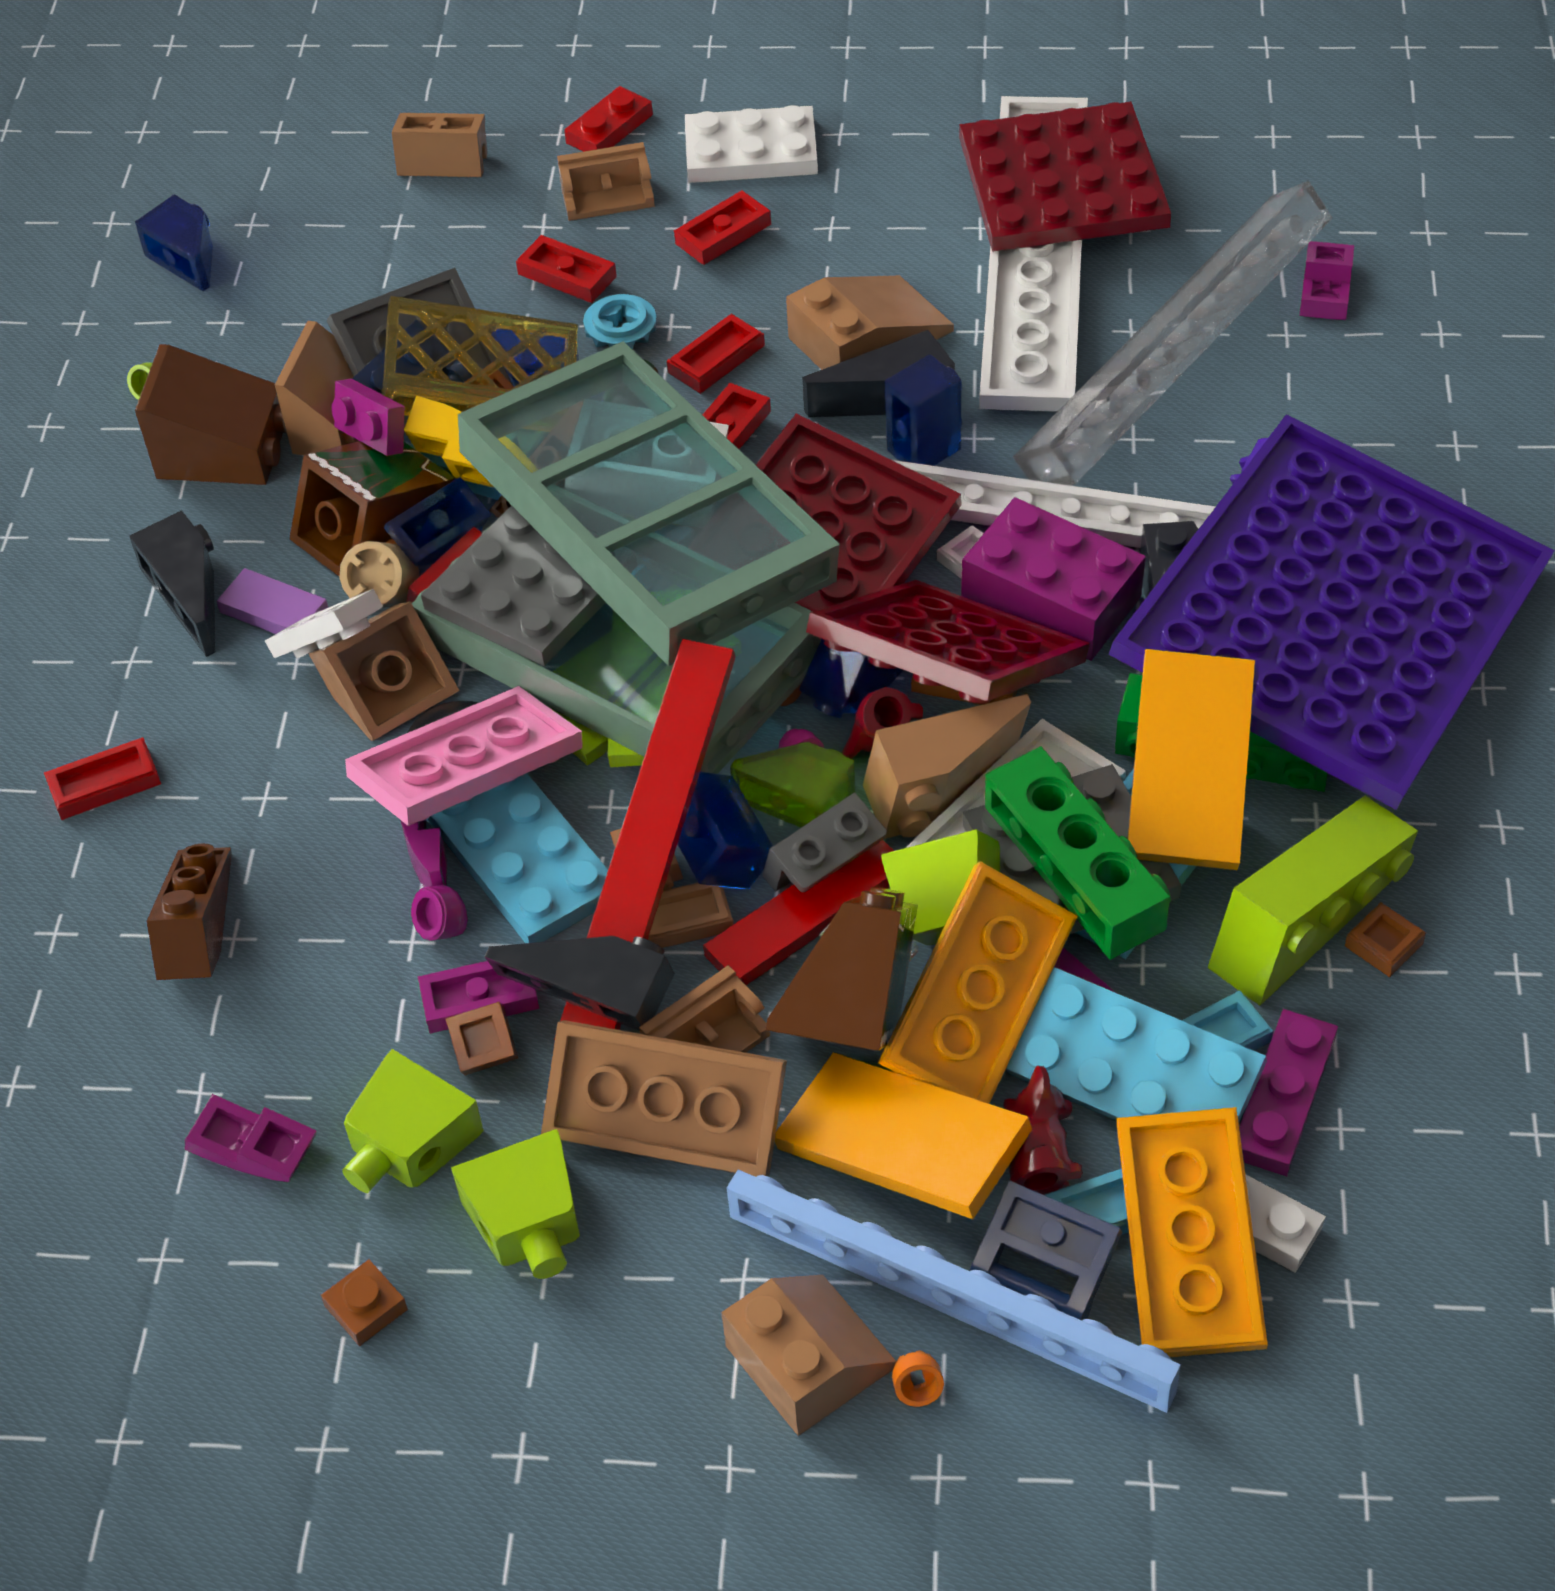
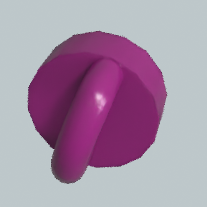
M445 885L428 886L421 888L415 894L411 908L412 922L416 931L423 939L434 941L463 934L468 922L467 910L461 896L453 888Z

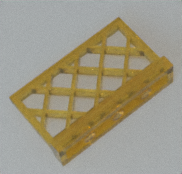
M390 296L387 315L384 379L381 394L405 406L404 415L409 416L416 396L440 402L464 412L541 378L549 372L552 373L561 369L559 365L563 362L564 367L577 362L578 324ZM399 313L418 316L427 328L412 338L398 323ZM452 321L462 322L472 330L474 335L459 345L443 327ZM499 328L509 329L514 332L521 342L506 352L490 334ZM433 334L450 351L436 362L419 346V344ZM545 335L565 338V351L554 359L537 342ZM397 339L403 344L398 348ZM480 341L497 358L483 369L466 353V351ZM527 348L544 365L530 376L513 359ZM410 352L425 370L416 376L395 373L396 360ZM457 358L473 376L464 383L451 381L441 369ZM504 365L520 383L511 390L499 388L490 379L489 375ZM571 410L523 432L550 436Z

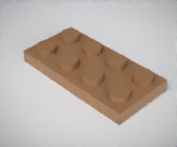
M563 1020L557 1024L541 1134L557 1129L563 1141L734 1173L739 1169L755 1177L759 1175L769 1176L787 1060Z

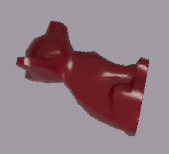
M884 687L869 693L860 702L851 735L843 748L841 757L849 761L860 750L871 753L876 730L909 723L910 720H921L923 718V707L920 703H912L904 693L894 688Z
M1038 1065L1033 1071L1028 1086L1018 1094L1017 1098L1005 1099L1003 1108L1027 1116L1032 1127V1131L1009 1164L1010 1181L1045 1195L1069 1187L1067 1180L1080 1179L1083 1170L1082 1165L1073 1162L1068 1156L1067 1132L1059 1121L1071 1115L1072 1103L1070 1100L1063 1098L1062 1092L1056 1086L1050 1084L1046 1067Z

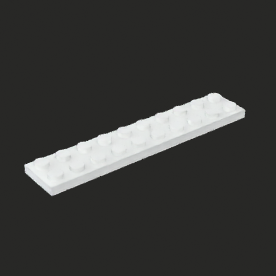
M1001 96L1000 119L1017 117L1023 114L1062 111L1067 108H1085L1088 106V98ZM1082 240L992 252L990 246L979 409L1074 412Z

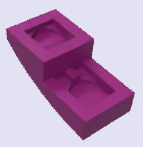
M1316 241L1308 242L1299 316L1346 320L1354 245Z
M426 819L409 826L401 821L408 853L422 886H447V857L440 828L426 829Z
M212 1094L185 1139V1150L244 1173L276 1181L290 1182L313 1142L316 1130L264 1107L259 1115Z

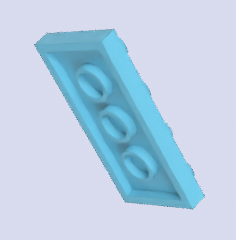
M527 773L513 781L503 783L474 796L468 801L456 804L427 818V821L433 828H440L443 841L525 943L544 942L595 912L608 869Z
M1054 967L1006 1070L1009 1075L1029 1083L1036 1066H1044L1047 1069L1050 1084L1056 1086L1062 1092L1063 1098L1115 1121L1116 1118L1236 1107L1238 1123H1240L1267 1063V1059L1263 1054Z

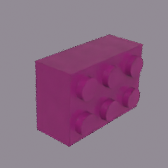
M1014 497L962 559L961 596L1089 642L1087 659L1092 661L1141 598L1146 556Z

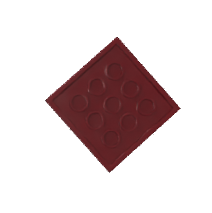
M1131 101L1123 103L1112 102L1106 105L1077 109L1067 108L1062 111L1023 114L1017 117L979 120L977 122L959 124L960 143L992 252L1164 229L1171 226V211Z
M797 413L756 464L764 474L840 544L836 582L795 602L811 611L905 583L962 505L961 493ZM733 493L688 552L729 572H733L788 544Z
M912 580L810 612L806 633L825 639L824 644L831 649L843 652H859L869 656L868 661L875 666L906 670L913 673L914 680L930 686L945 685L958 690L959 696L962 699L978 704L989 703L992 699L1014 693L1017 689L1039 683L1045 678L1055 674H1062L1065 670L1085 663L1090 646L1089 642L919 580Z

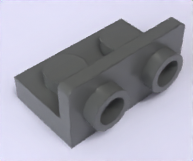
M854 792L770 848L762 876L775 892L790 882L799 891L807 892L885 838L886 829Z

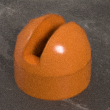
M918 1350L905 1356L902 1355L893 1367L892 1381L895 1393L904 1404L913 1407L926 1406L937 1400L944 1388L942 1372L939 1364L930 1354ZM922 1370L925 1382L914 1385L911 1372Z

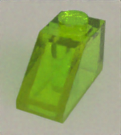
M810 742L738 758L730 766L733 800L799 828H802L854 792L856 793L854 760L845 757L837 750L825 749Z

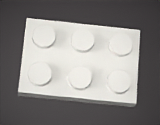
M791 105L784 108L757 110L748 108L741 111L714 113L705 111L698 114H685L688 183L818 174L813 106L799 107Z

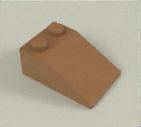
M900 275L824 277L786 296L788 337L821 370L929 330L936 340L954 331V324Z
M1028 694L876 730L863 788L875 817L886 829L884 839L898 835L903 837L919 835L1019 741L1031 705Z

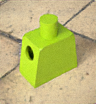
M977 829L881 855L890 889L904 892L903 902L918 904L913 940L924 945H936L975 864L981 861L1000 872L999 841Z
M391 1049L346 1115L344 1126L351 1147L357 1154L342 1169V1172L355 1188L364 1193H369L386 1173L408 1187L420 1186L484 1131L477 1101L399 1052Z
M557 1129L451 1167L460 1201L500 1265L510 1266L527 1259L532 1274L537 1279L550 1278L564 1270L567 1261L561 1246L574 1242L580 1234L561 1138Z

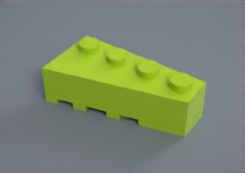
M1366 795L1234 887L1208 964V969L1238 991L1240 990L1259 1006L1262 1005L1391 881H1399L1408 872L1414 861V855L1410 851L1418 830Z

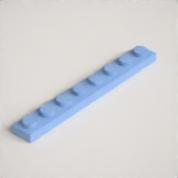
M738 1169L727 1186L730 1218L1161 1411L1168 1412L1177 1393L1181 1364L1172 1361L1161 1349L1148 1344H1141L1139 1346L1115 1336L1107 1326L1092 1319H1083L1081 1321L1057 1310L1050 1301L1034 1294L1022 1295L1002 1286L995 1277L984 1271H968L947 1262L939 1252L927 1246L913 1247L893 1238L887 1230L875 1223L863 1222L861 1224L839 1214L833 1206L823 1200L816 1198L807 1200L788 1192L779 1182L768 1176L759 1175L754 1177Z

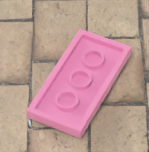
M517 686L345 759L346 773L351 781L409 826L582 749V731L523 688Z

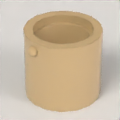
M367 541L355 545L346 553L340 564L339 578L342 588L349 598L374 589L383 607H392L407 600L408 587L419 578V569L416 559L410 553L409 546L405 545L402 547L398 544Z

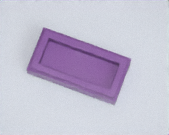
M246 568L242 570L217 600L220 613L274 634L279 633L307 616L328 608L325 598Z

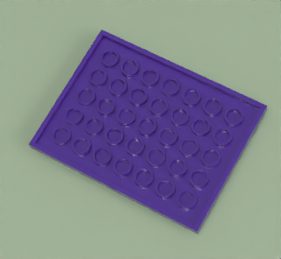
M1286 414L1114 639L1109 655L1142 673L1145 649L1255 660L1250 731L1397 810L1548 565L1555 550Z

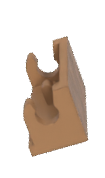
M399 114L392 130L397 176L482 177L484 172L483 159H487L485 114Z
M643 142L557 156L562 194L569 221L655 207L650 184L651 173Z
M729 965L639 1027L640 1034L744 1053L770 1036V1031L766 1030L767 1023L758 1014L765 1009L763 1004L736 976L735 971Z

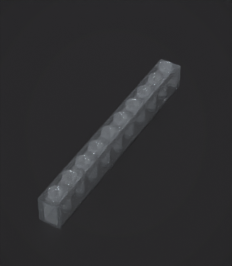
M1309 180L1271 196L1013 456L1029 480L1068 486L1076 484L1326 226L1333 217Z

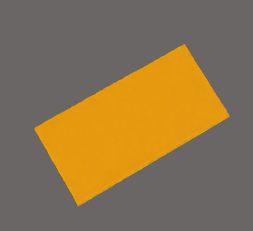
M1145 649L1128 828V840L1134 847L1138 860L1238 870L1241 854L1255 660Z
M980 861L975 864L878 1063L895 1073L989 1104L1078 916Z
M833 1052L776 1131L775 1144L778 1150L974 1219L1032 1131V1127L1027 1116Z
M1237 1108L1116 1118L1141 1344L1155 1346L1164 1351L1169 1357L1267 1349L1268 1342Z

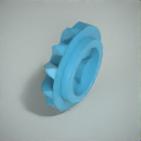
M617 294L607 296L596 301L587 309L583 319L586 337L593 339L596 347H602L607 344L611 347L624 341L633 349L635 342L647 343L649 334L656 331V312L648 301L635 295ZM623 317H626L627 323H624L622 327L616 328L619 322H622Z

